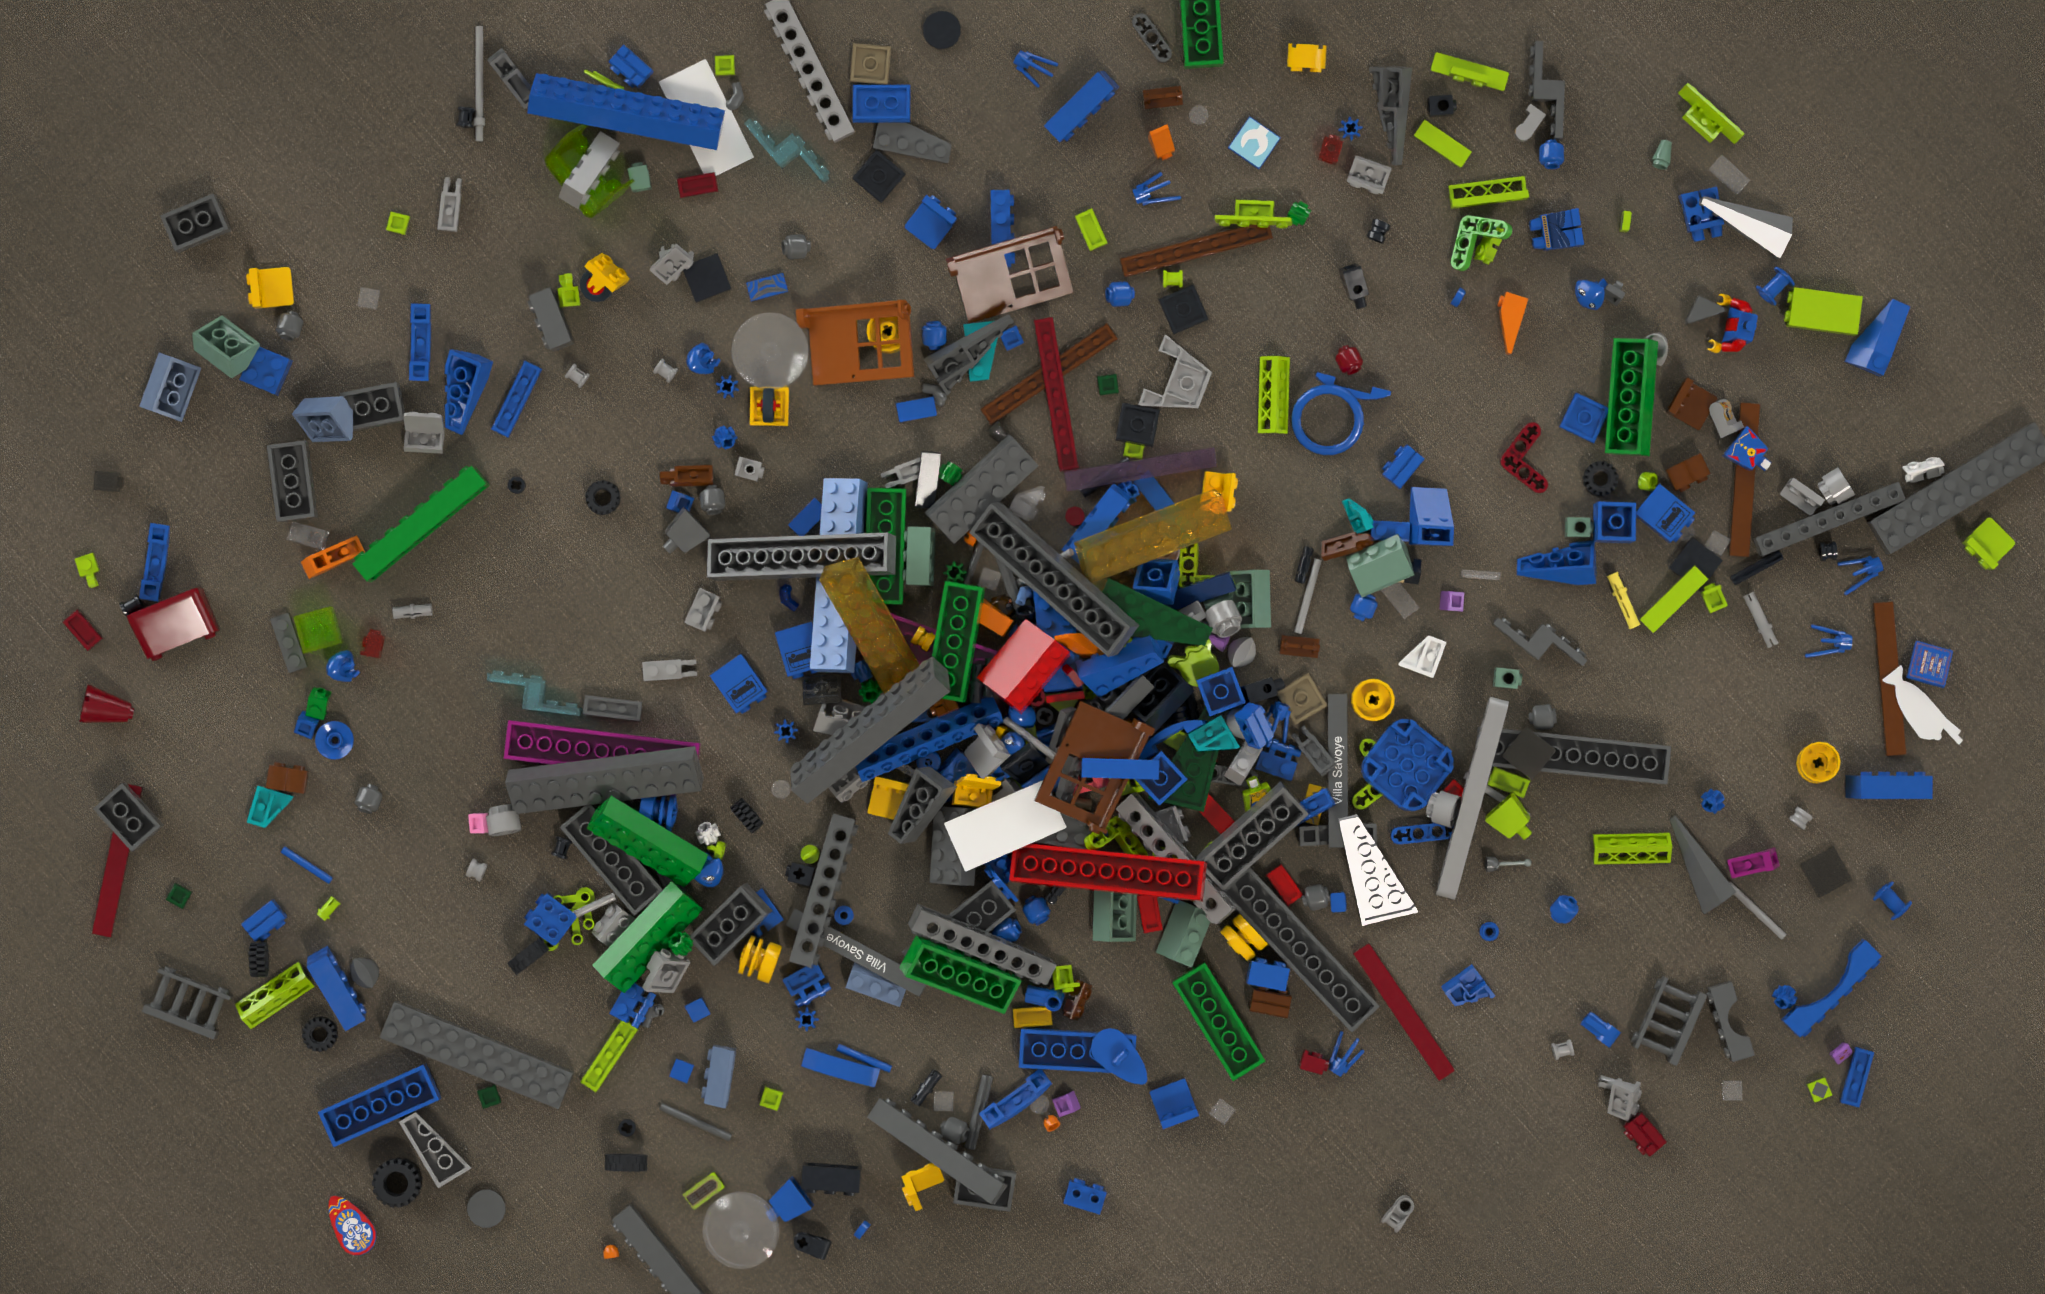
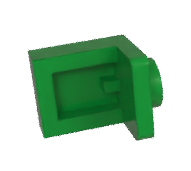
M313 687L308 697L305 716L324 720L332 692L324 688Z

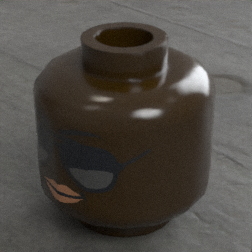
M1002 594L991 598L990 604L1011 618L1016 613L1010 596Z

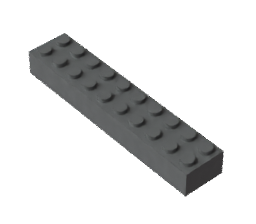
M2035 422L2030 423L1907 497L1906 500L1897 503L1872 518L1867 524L1885 554H1892L2044 462L2045 438Z
M1001 502L990 503L969 532L1108 657L1118 655L1139 627V624Z
M886 532L708 539L707 578L715 581L895 575L896 536Z
M933 656L923 661L916 670L909 672L899 683H895L887 693L880 695L870 706H866L858 716L852 717L844 727L837 729L829 739L823 740L815 750L808 752L800 762L794 763L790 769L791 790L805 803L811 802L950 692L948 670Z
M1481 726L1477 727L1476 743ZM1502 729L1492 766L1668 784L1671 746Z
M693 746L508 770L505 784L513 811L521 814L601 804L610 796L619 801L697 792L702 789L704 777L696 747Z
M1250 867L1223 890L1236 905L1237 911L1351 1032L1358 1028L1380 1007Z
M400 1001L393 1003L380 1038L556 1109L561 1107L574 1075L572 1070Z

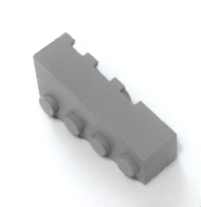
M600 131L588 148L587 154H584L577 165L578 168L575 167L569 178L565 180L559 198L579 209L581 204L586 205L591 196L589 192L591 189L596 190L600 183L599 177L601 174L603 176L606 175L610 168L609 162L611 160L615 161L618 157L620 143Z
M841 699V702L823 703L813 731L833 735L837 729L844 727L852 717L858 716L865 707Z
M416 1111L399 1121L438 1188L472 1168Z

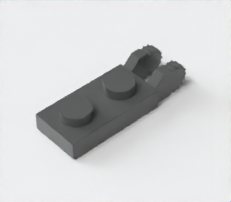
M1303 726L1301 730L1308 738L1302 743L1299 736L1295 733L1291 736L1299 745L1298 747L1323 777L1336 767L1337 764L1316 737L1311 735L1306 727Z

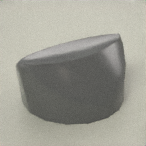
M369 958L353 959L350 968L353 981L363 988H373L379 977L378 965Z

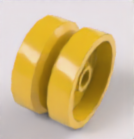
M898 316L879 318L881 341L899 339ZM875 318L870 319L867 324L869 342L876 341ZM886 329H891L890 336L885 335ZM900 343L881 345L882 353L891 354L900 350Z
M1368 679L1360 682L1351 694L1353 711L1364 720L1378 721L1384 719L1391 713L1394 707L1395 697L1392 689L1387 683L1378 679ZM1371 696L1375 697V703L1369 702Z
M1238 914L1232 921L1239 931L1235 932L1231 926L1226 925L1220 933L1228 940L1227 943L1238 955L1241 954L1249 963L1255 957V952L1249 945L1252 943L1257 950L1261 951L1268 943Z

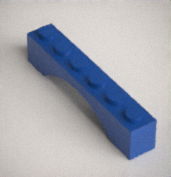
M1862 939L1849 952L1845 972L1835 988L1825 997L1814 1003L1794 1006L1781 1021L1796 1036H1807L1812 1031L1811 1026L1815 1022L1820 1023L1826 1016L1824 1013L1829 1008L1831 1010L1839 1004L1838 1000L1843 995L1847 996L1853 990L1852 986L1856 982L1860 983L1867 976L1865 973L1870 968L1874 969L1880 963L1879 959L1882 956L1866 940Z

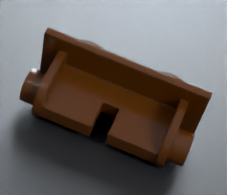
M1181 86L1143 90L1145 109L1183 105Z
M1282 635L1280 654L1318 658L1320 639Z
M1078 979L1076 983L1080 982V986L1075 987L1074 991L1069 994L1075 997L1074 1001L1067 999L1063 1009L1064 1016L1076 1021L1082 1017L1085 1002L1092 993V985Z

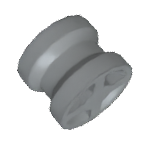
M1797 807L1795 814L1788 819L1804 830L1806 823L1811 821L1813 817L1800 807Z
M472 859L466 876L474 877L477 881L481 882L488 864H481L476 859Z

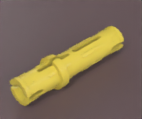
M1618 572L1606 576L1613 589L1612 594L1616 596L1629 626L1628 628L1632 629L1641 625L1626 593L1627 588L1623 586Z

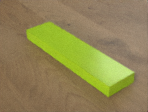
M1694 565L1640 620L1654 633L1708 578Z
M620 1021L580 1081L594 1092L598 1091L638 1031L637 1028L631 1026V1022L625 1023Z

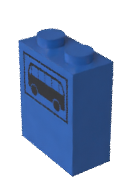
M1660 483L1636 511V517L1669 544L1672 541L1677 542L1683 534L1680 532L1684 526L1689 527L1695 520L1692 517L1695 512Z
M813 622L775 632L788 677L792 676L793 679L804 676L803 672L811 671V674L817 673V671L810 669Z
M743 654L738 655L710 675L735 713L741 712L743 714L751 709V703L754 701L759 703L767 697V688Z

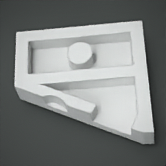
M1428 635L1398 665L1433 678L1446 642Z

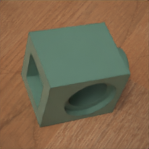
M642 162L631 164L632 167L628 168L632 192L651 190L648 166L643 165Z
M1565 518V537H1590V533L1594 532V523L1590 522V518ZM1577 522H1581L1584 525L1582 533H1578L1575 530Z
M1495 667L1493 687L1518 689V685L1521 686L1522 674H1519L1520 670ZM1506 673H1510L1513 676V681L1510 684H1506L1503 681V676Z

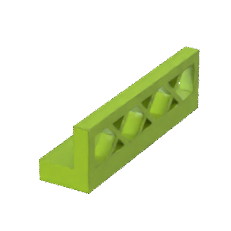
M1525 176L1448 186L1451 209L1526 200L1529 198L1528 190H1526ZM1521 181L1522 191L1513 192L1509 189V186L1512 182ZM1494 184H1500L1505 188L1502 193L1494 194L1490 189ZM1476 186H1480L1486 191L1482 196H1474L1470 193ZM1461 188L1467 193L1464 198L1454 199L1453 189Z
M1260 357L1258 433L1288 434L1290 357ZM1266 361H1272V368L1269 372L1266 369ZM1268 380L1271 382L1269 391L1266 389V382ZM1267 399L1271 401V407L1268 410L1265 408ZM1267 418L1270 420V429H1265V420Z
M1670 833L1593 835L1594 864L1671 863L1672 842ZM1640 852L1647 853L1644 857L1637 856ZM1659 852H1667L1666 856L1656 855ZM1599 853L1609 854L1605 858H1598ZM1620 853H1627V854H1628V855L1625 856V857H1619V856H1618Z
M297 962L237 1002L235 1006L242 1021L252 1029L315 986L312 980L305 974L302 965ZM298 970L300 974L295 978H291L292 974ZM283 982L280 988L275 989L276 984ZM267 993L265 998L259 1000L261 994ZM251 1003L250 1007L243 1011L242 1007Z

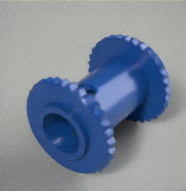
M1779 267L1774 268L1777 274L1763 288L1758 285L1756 286L1759 295L1773 306L1777 304L1774 298L1786 285L1795 286L1790 275Z
M1893 881L1881 887L1873 897L1874 901L1880 898L1894 913L1891 920L1902 916L1912 904L1911 901L1905 904L1890 888L1894 884Z

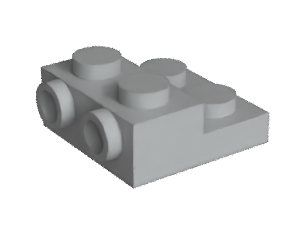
M661 949L660 952L655 951L647 965L650 974L647 976L642 988L646 992L674 993L690 961L685 955L676 956L667 949Z

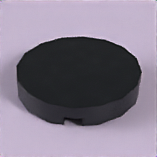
M937 11L926 18L923 25V35L931 47L945 50L958 42L961 35V26L953 14L947 11Z

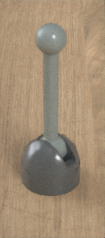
M1489 856L1485 857V871L1493 872L1499 866L1525 865L1528 867L1531 865V860L1499 862L1497 858Z

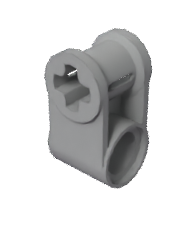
M1407 1195L1400 1196L1385 1213L1381 1222L1387 1223L1397 1233L1413 1212L1414 1203L1412 1199ZM1407 1200L1410 1202V1207L1408 1209H1401L1400 1203Z

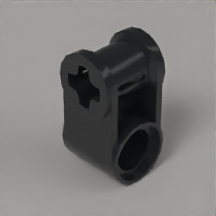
M799 1232L795 1235L794 1246L797 1250L818 1259L826 1260L832 1241L806 1232ZM804 1237L807 1244L804 1243L803 1246H800L798 1239L801 1240Z

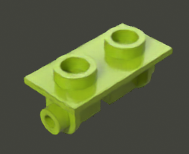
M1488 224V227H1486L1483 232H1487L1489 230L1490 224ZM1496 227L1497 231L1504 232V229ZM1483 236L1481 243L1475 250L1474 259L1481 260L1489 265L1490 262H1493L1497 249L1493 248L1492 245L1499 246L1502 239Z

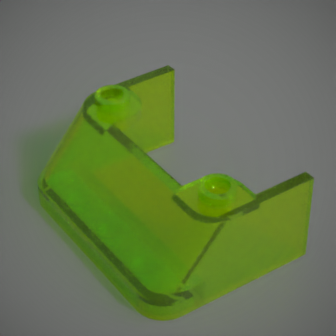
M581 124L568 132L545 157L546 167L561 186L569 178L572 170L575 167L578 168L577 165L588 149L587 139L581 134L588 125ZM601 175L598 179L600 180L598 187L595 191L591 189L589 192L591 196L586 205L581 204L579 209L586 217L593 218L621 197L635 182L633 178L622 185L616 179H611L607 182Z

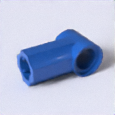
M1028 985L1025 994L1026 1003L1045 1006L1050 1011L1059 1010L1065 998L1062 990H1054V988L1050 990Z
M1591 1011L1581 1022L1583 1027L1597 1036L1596 1038L1609 1048L1621 1034L1615 1027L1608 1022L1605 1023Z

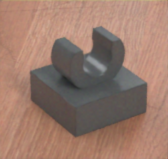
M1618 280L1614 285L1609 283L1604 289V299L1617 306L1625 295V292L1621 291L1624 284Z

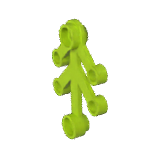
M587 887L579 889L575 895H556L553 897L554 899L557 897L561 898V904L576 902L572 909H569L571 911L577 910L595 900L593 890ZM583 893L588 894V900L584 901L582 899ZM592 913L584 914V928L587 930L594 928L595 921L592 919ZM578 917L572 923L573 936L571 940L574 945H580L584 940L581 935ZM587 920L592 921V927L586 926ZM575 936L581 937L580 943L574 941ZM559 942L557 945L553 947L548 946V948L550 949L549 951L557 949L559 946Z

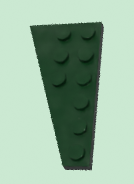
M1108 578L1102 591L1139 624V627L1131 637L1143 638L1150 635L1155 640L1205 646L1213 630L1212 627Z
M1205 707L1198 720H1206L1208 723L1221 715L1225 721L1229 710L1209 716ZM1187 735L1171 761L1187 780L1163 803L1204 812L1219 750L1197 752Z

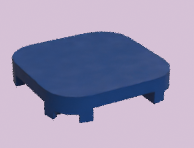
M1400 719L1391 723L1365 756L1361 772L1369 785L1398 808L1413 812L1424 808L1428 804L1431 795L1437 791L1446 777L1452 772L1454 768L1452 751L1448 746L1445 747L1417 725V722L1411 719Z

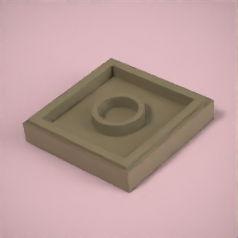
M853 43L850 82L888 85L891 46Z
M1309 673L1285 686V689L1277 691L1280 702L1290 706L1289 711H1291L1289 717L1294 725L1328 706Z

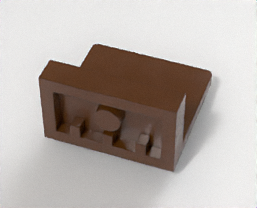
M1687 377L1680 385L1666 413L1694 429L1700 430L1710 413V405L1716 402L1717 397L1693 384L1694 381Z

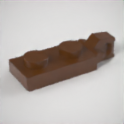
M713 465L674 466V469H670V471L660 472V483L675 487L713 485Z
M1352 532L1322 541L1321 558L1326 561L1358 552L1359 550L1361 551L1363 547L1367 548L1374 545V538L1370 533L1357 534Z

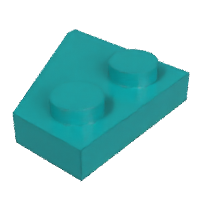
M1350 498L1342 501L1354 532L1358 534L1373 528V519L1366 509Z
M1221 715L1188 734L1197 752L1240 748Z
M257 786L247 823L266 828L293 800L294 796Z

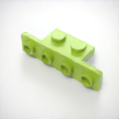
M1438 52L1435 53L1431 66L1432 72L1453 77L1455 81L1464 82L1465 80L1471 82V85L1476 87L1486 86L1500 91L1505 90L1509 73L1506 71Z
M1687 83L1678 92L1692 106L1682 118L1709 143L1720 132L1734 144L1742 138L1744 132L1701 95L1695 87Z
M1236 200L1235 216L1215 215V222L1219 223L1220 226L1238 224L1240 227L1257 225L1260 228H1267L1269 225H1276L1277 228L1284 229L1292 226L1293 223L1292 218L1274 217V201Z

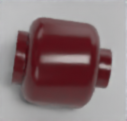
M1346 345L1338 350L1339 353L1336 355L1335 360L1342 373L1352 375L1362 369L1363 359L1356 347Z

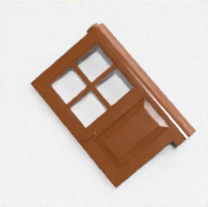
M906 300L796 309V319L799 328H809L813 386L914 377L910 304ZM898 316L899 339L881 341L879 318ZM875 318L876 341L858 343L857 320ZM900 343L901 366L883 368L881 345ZM877 345L878 368L860 370L859 347Z

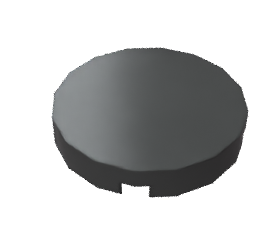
M482 1189L476 1192L470 1198L467 1205V1213L470 1220L482 1228H491L497 1225L504 1218L506 1212L504 1199L498 1192L491 1189Z

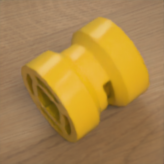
M919 626L910 642L920 645L927 652L936 635L926 632L925 628Z

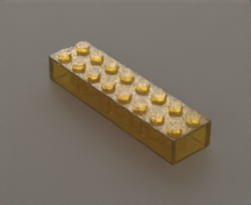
M1212 489L1076 541L1074 545L1083 576L1091 583L1227 532L1232 530L1222 494L1216 489Z
M859 557L825 566L819 581L885 694L895 683L902 681L909 672H913L920 665Z

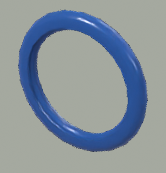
M1320 385L1304 392L1293 407L1291 424L1294 435L1306 449L1320 455H1336L1348 450L1357 442L1363 430L1364 414L1358 400L1349 391L1339 386ZM1322 394L1336 395L1344 399L1351 407L1354 414V426L1350 435L1343 442L1333 446H1322L1312 442L1303 432L1301 426L1302 410L1316 396Z

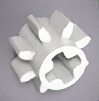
M710 822L700 824L698 831L695 832L699 843H705L706 845L715 844L718 841V836H721L716 823L711 825Z

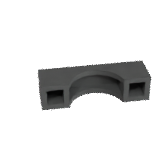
M1363 823L1374 842L1377 843L1376 823ZM1329 825L1298 826L1299 846L1328 845Z
M1726 981L1707 987V1000L1709 1004L1712 1003L1714 1008L1712 1016L1720 1027L1717 1031L1720 1040H1724L1726 1046L1723 1048L1726 1059L1729 1058L1730 1061L1735 1062L1755 1056L1750 1038L1735 1033L1728 1022L1729 1010L1738 1000L1733 983Z

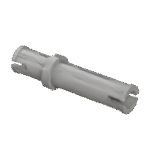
M1753 591L1749 593L1752 601L1748 594L1743 596L1759 628L1758 632L1762 634L1767 648L1773 646L1770 639L1774 645L1779 644L1771 629L1773 627L1772 624L1768 623Z

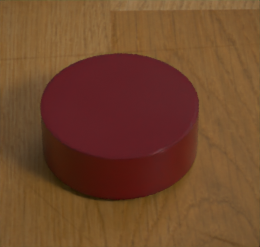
M1071 507L1066 511L1065 519L1072 526L1080 525L1084 520V512L1079 507Z

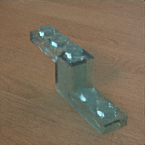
M748 119L744 123L781 169L800 155L823 184L830 180L828 177L830 172L823 164L821 166L818 165L815 161L817 159L816 155L811 150L807 151L803 147L805 142L799 135L795 137L792 133L774 148L775 142L769 135L766 137L761 132L763 128L757 120L753 122L751 119Z
M493 670L492 674L487 673V681L525 686L522 709L581 716L582 708H577V704L566 703V706H560L558 701L547 700V704H544L546 680H542V676L531 675V678H523V674L512 673L511 676H506L504 671Z

